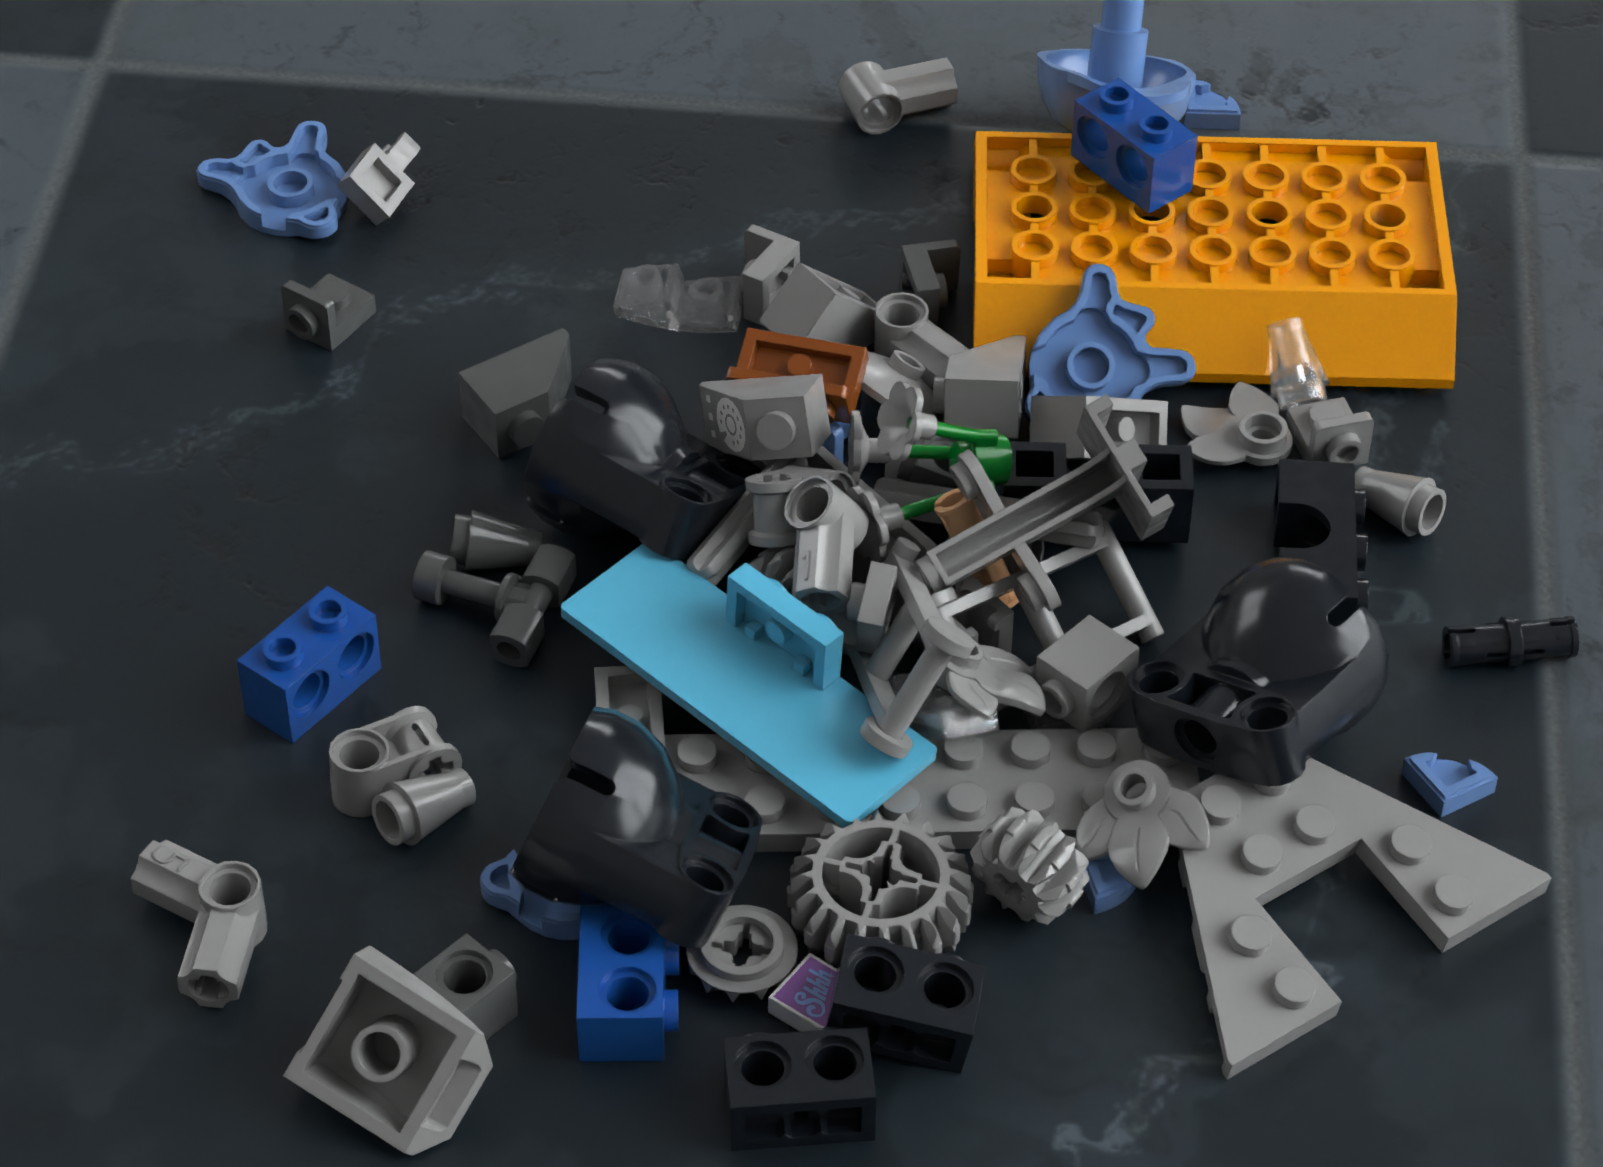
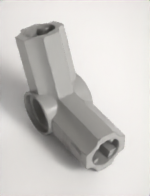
M153 840L139 855L138 864L130 878L132 891L134 894L194 923L177 977L179 991L194 999L199 1006L224 1008L225 1004L229 1001L239 999L254 947L264 939L267 933L268 921L261 878L257 870L247 863L224 861L216 864L168 840H164L161 843Z

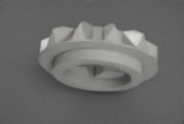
M753 905L728 906L708 942L700 948H686L690 975H696L701 979L706 993L717 989L725 991L732 1002L735 1001L739 994L754 993L762 1000L768 988L774 985L779 986L789 976L792 968L797 966L798 960L797 938L791 926L778 914ZM744 939H749V948L751 949L752 956L748 957L746 964L735 966L733 956L737 954L739 947L743 946Z

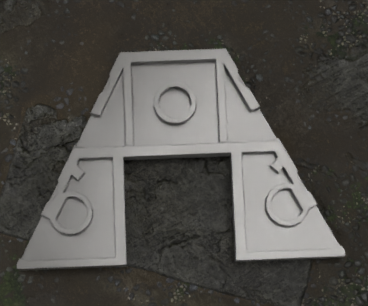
M1309 758L1306 761V769L1299 778L1281 786L1268 787L1217 773L1189 788L1186 792L1196 796L1205 810L1210 827L1209 848L1203 851H1188L1178 848L1180 855L1178 869L1182 887L1187 888L1193 915L1191 929L1199 967L1207 980L1209 991L1206 999L1209 1013H1214L1224 1059L1221 1067L1222 1074L1228 1080L1337 1015L1342 1003L1341 999L1262 907L1264 904L1356 853L1443 953L1544 894L1552 878L1548 873L1313 758Z

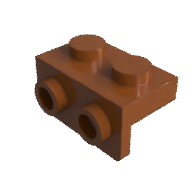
M747 327L737 367H728L725 380L822 374L829 424H832L833 421L850 424L851 411L856 409L869 357L866 347Z

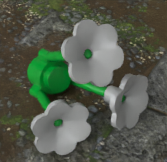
M902 381L896 382L893 385L889 399L885 400L880 406L877 422L881 431L878 438L868 437L862 425L860 411L852 410L848 435V473L852 476L855 486L848 488L847 495L863 507L868 514L869 520L867 534L857 547L859 554L864 559L870 557L871 561L884 562L887 557L886 545L889 542V531L903 527L904 520L935 511V501L945 494L942 493L901 507L897 503L879 507L875 495L871 491H864L859 486L860 475L867 463H889L890 458L899 462L905 461L907 458L949 460L950 467L958 462V454L970 449L982 465L995 489V485L1007 484L1012 472V449L1007 436L998 434L997 429H973L938 422L935 415L921 413L924 403L921 389L911 387L909 383ZM934 436L959 440L953 442L951 446L913 445L919 439L931 440Z

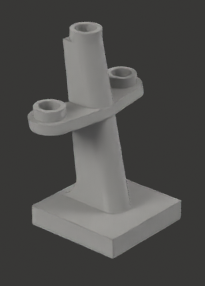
M1108 394L1084 406L1076 431L1091 460L1006 508L973 452L968 449L957 455L958 462L949 467L956 485L967 501L977 496L989 517L926 552L925 556L915 561L916 568L932 594L960 582L1011 554L1023 572L1021 576L1016 578V583L1028 605L1034 612L1044 607L1048 611H1052L1061 606V600L1050 578L1028 547V544L1113 498H1116L1141 541L1163 529L1175 504L1168 494L1150 503L1138 481L1146 465L1147 458L1134 438L1119 447H1116L1105 429L1114 405Z

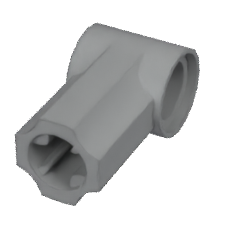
M947 57L884 70L879 64L872 61L860 62L844 72L838 86L840 95L858 126L863 132L871 135L890 131L905 115L952 106V104L957 103L958 97L954 68Z
M905 292L891 293L884 296L877 302L875 307L874 353L890 358L894 350H900L911 355L925 367L921 378L933 388L935 377H945L949 356L969 349L928 320V306L922 298Z
M820 475L809 476L792 488L784 507L786 520L796 529L792 596L816 613L830 616L846 611V603L849 602L851 595L853 552L866 536L869 520L868 514L863 507L830 480Z

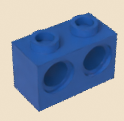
M1119 77L1075 100L1071 155L1148 214L1192 191L1198 135Z
M326 586L237 660L245 714L290 743L296 742L382 668L376 614L333 588Z
M615 906L580 907L576 1013L579 1062L664 1061L665 1032H678L679 1030L678 989L666 990V976H679V945L662 937L652 925Z

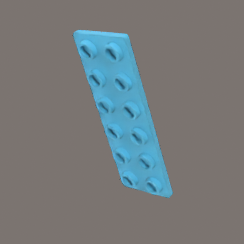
M642 544L561 604V617L842 828L851 825L856 818L863 821L936 759L937 747L910 727H908L905 733L911 738L913 747L906 758L903 759L881 752L864 739L860 733V728L868 716L874 715L865 694L840 677L844 632L838 629L834 622L826 615L816 613L789 594L780 582L767 578L748 563H744L728 576L726 594L704 577L691 572L682 561L662 556Z

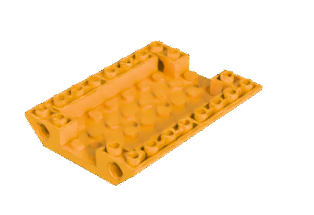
M975 131L973 139V221H975L973 348L1014 335L1026 336V378H1029L1028 363L1030 352L1040 332L1055 317L1069 310L1075 303L1079 294L1081 277L1086 269L1093 264H1104L1109 266L1116 276L1118 293L1121 299L1128 303L1145 306L1154 313L1155 324L1146 334L1147 344L1153 348L1183 350L1194 358L1196 372L1189 382L1237 383L1242 381L1247 384L1453 389L1455 381L1457 289L1436 142L1198 136L1192 191L1148 214L1071 155L1072 133ZM1031 213L1040 214L1044 217L1031 218ZM1154 216L1160 218V220L1148 221L1141 217ZM1271 219L1275 220L1277 223L1267 224L1260 222L1258 220Z

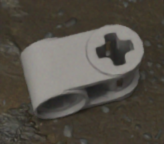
M786 466L772 472L746 477L745 487L747 491L752 493L754 529L748 533L749 544L766 548L794 546L796 544V529L786 520L784 512L786 499L792 488L809 476L820 475L830 480L847 494L848 488L855 486L852 476L842 470Z
M423 706L407 707L387 718L360 728L346 730L334 738L329 748L331 797L334 806L341 813L351 817L363 818L373 816L372 800L376 795L382 793L385 784L444 773L457 767L461 768L463 763L461 754L452 744L444 743L436 731L438 724L435 716L429 709ZM415 725L418 729L414 731L412 726ZM428 769L430 773L425 774L424 771Z

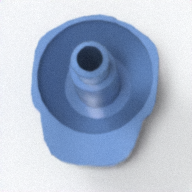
M1104 0L1101 23L1093 24L1090 49H1058L1037 53V78L1040 96L1049 115L1066 129L1073 131L1075 100L1118 77L1177 121L1185 114L1192 96L1196 74L1190 68L1175 60L1146 55L1149 31L1141 27L1145 0Z

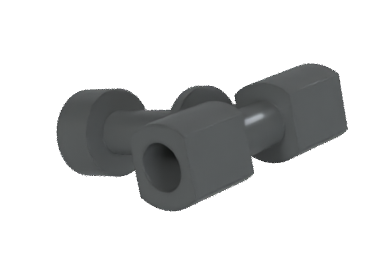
M542 544L536 551L523 577L515 573H508L502 582L499 583L456 571V560L454 557L427 550L423 553L416 566L412 582V594L417 600L438 606L443 605L450 595L494 607V617L497 623L490 634L492 657L509 666L528 667L545 636L543 614L547 607L558 608L561 606L577 577L576 557L573 552L561 546Z

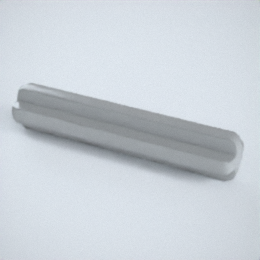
M806 457L772 459L761 473L772 472L786 466L806 467L808 461ZM746 490L687 560V566L691 572L705 578L715 586L750 545L748 533L754 529L753 497L751 492Z

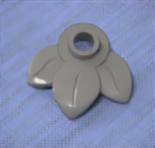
M1242 381L1237 382L1231 391L1228 408H1209L1182 405L1180 415L1183 428L1193 439L1188 444L1192 446V457L1201 462L1227 466L1245 461L1256 466H1268L1277 464L1279 459H1286L1291 453L1293 437L1288 429L1287 422L1279 415L1278 403L1272 397L1252 385Z
M975 642V647L967 659L952 656L936 682L938 686L947 690L961 705L984 720L992 717L998 703L1011 705L1038 716H1042L1046 710L1043 691L1039 684L1031 677L1033 671L1024 661L1000 648L979 645L977 642Z
M1133 760L1117 767L1105 783L1103 798L1084 812L1076 829V848L1086 856L1088 861L1109 855L1118 873L1133 886L1142 890L1150 884L1168 852L1169 845L1182 850L1203 851L1207 850L1210 844L1209 821L1199 800L1189 792L1173 788L1163 769L1147 760ZM1139 783L1146 784L1145 792L1136 799L1126 798V793L1131 787Z

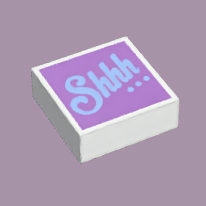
M809 953L768 997V1013L800 1032L816 1031L826 1027L837 968Z

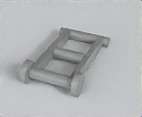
M1107 519L1103 520L1105 533L1104 537H1101L1097 548L1090 550L1075 546L1039 562L1046 574L1050 575L1096 554L1130 620L1112 629L1125 638L1137 634L1141 644H1145L1165 633ZM1022 571L961 598L957 597L953 587L931 595L941 618L956 625L954 617L1014 591L1043 650L1047 649L1064 635L1053 610L1048 611L1044 607L1034 612L1028 605L1016 583V578L1023 574ZM1036 664L1030 666L1033 671L1031 677L1036 680ZM998 703V706L993 714L1005 709L1010 705ZM966 710L958 715L964 728L983 720L970 710Z
M898 537L883 563L897 566L896 590L897 588L899 589L905 603L873 654L846 648L842 649V653L851 659L874 715L868 716L860 728L861 735L881 752L900 759L906 758L913 747L911 738L905 732L952 656L967 659L975 647V642L967 633L941 618L928 588L915 565V559L921 550L915 543L904 537ZM917 632H919L926 648L895 697L888 680Z

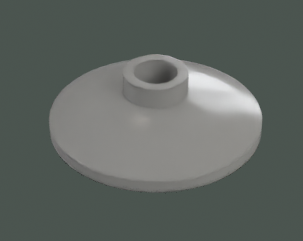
M894 350L890 358L867 351L869 360L861 390L882 404L885 400L889 399L891 388L896 382H907L911 387L920 388L923 392L924 403L921 413L935 415L938 422H943L944 414L933 413V390L921 378L925 367L917 359L900 350Z

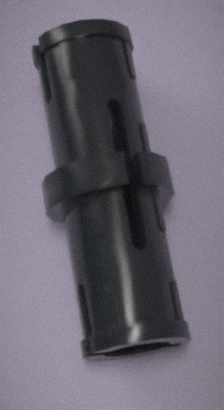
M1514 615L1501 616L1496 623L1468 626L1448 625L1442 631L1443 657L1446 659L1447 667L1503 662L1506 668L1519 667L1522 661L1552 657L1572 658L1576 657L1579 651L1577 623H1574L1575 618L1573 616L1519 621L1517 616Z

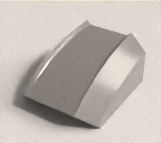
M369 945L353 954L340 977L342 980L340 986L305 1046L296 1052L283 1076L401 1152L413 1156L452 1137L492 1069L493 1063L484 1033L470 1019L422 980Z

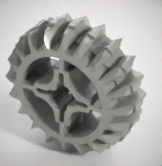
M876 809L869 821L861 822L856 818L851 825L844 828L825 822L820 838H806L805 846L801 850V856L794 857V864L790 868V885L787 886V906L790 907L791 924L795 928V935L804 937V944L807 946L808 953H824L826 962L836 968L839 966L847 933L862 937H881L897 945L935 954L942 953V951L955 952L956 945L960 941V933L966 932L967 926L971 921L970 904L973 903L974 885L971 882V875L968 874L965 854L955 852L951 835L935 837L930 821L916 827L910 826L905 811L895 821L884 820L878 809Z

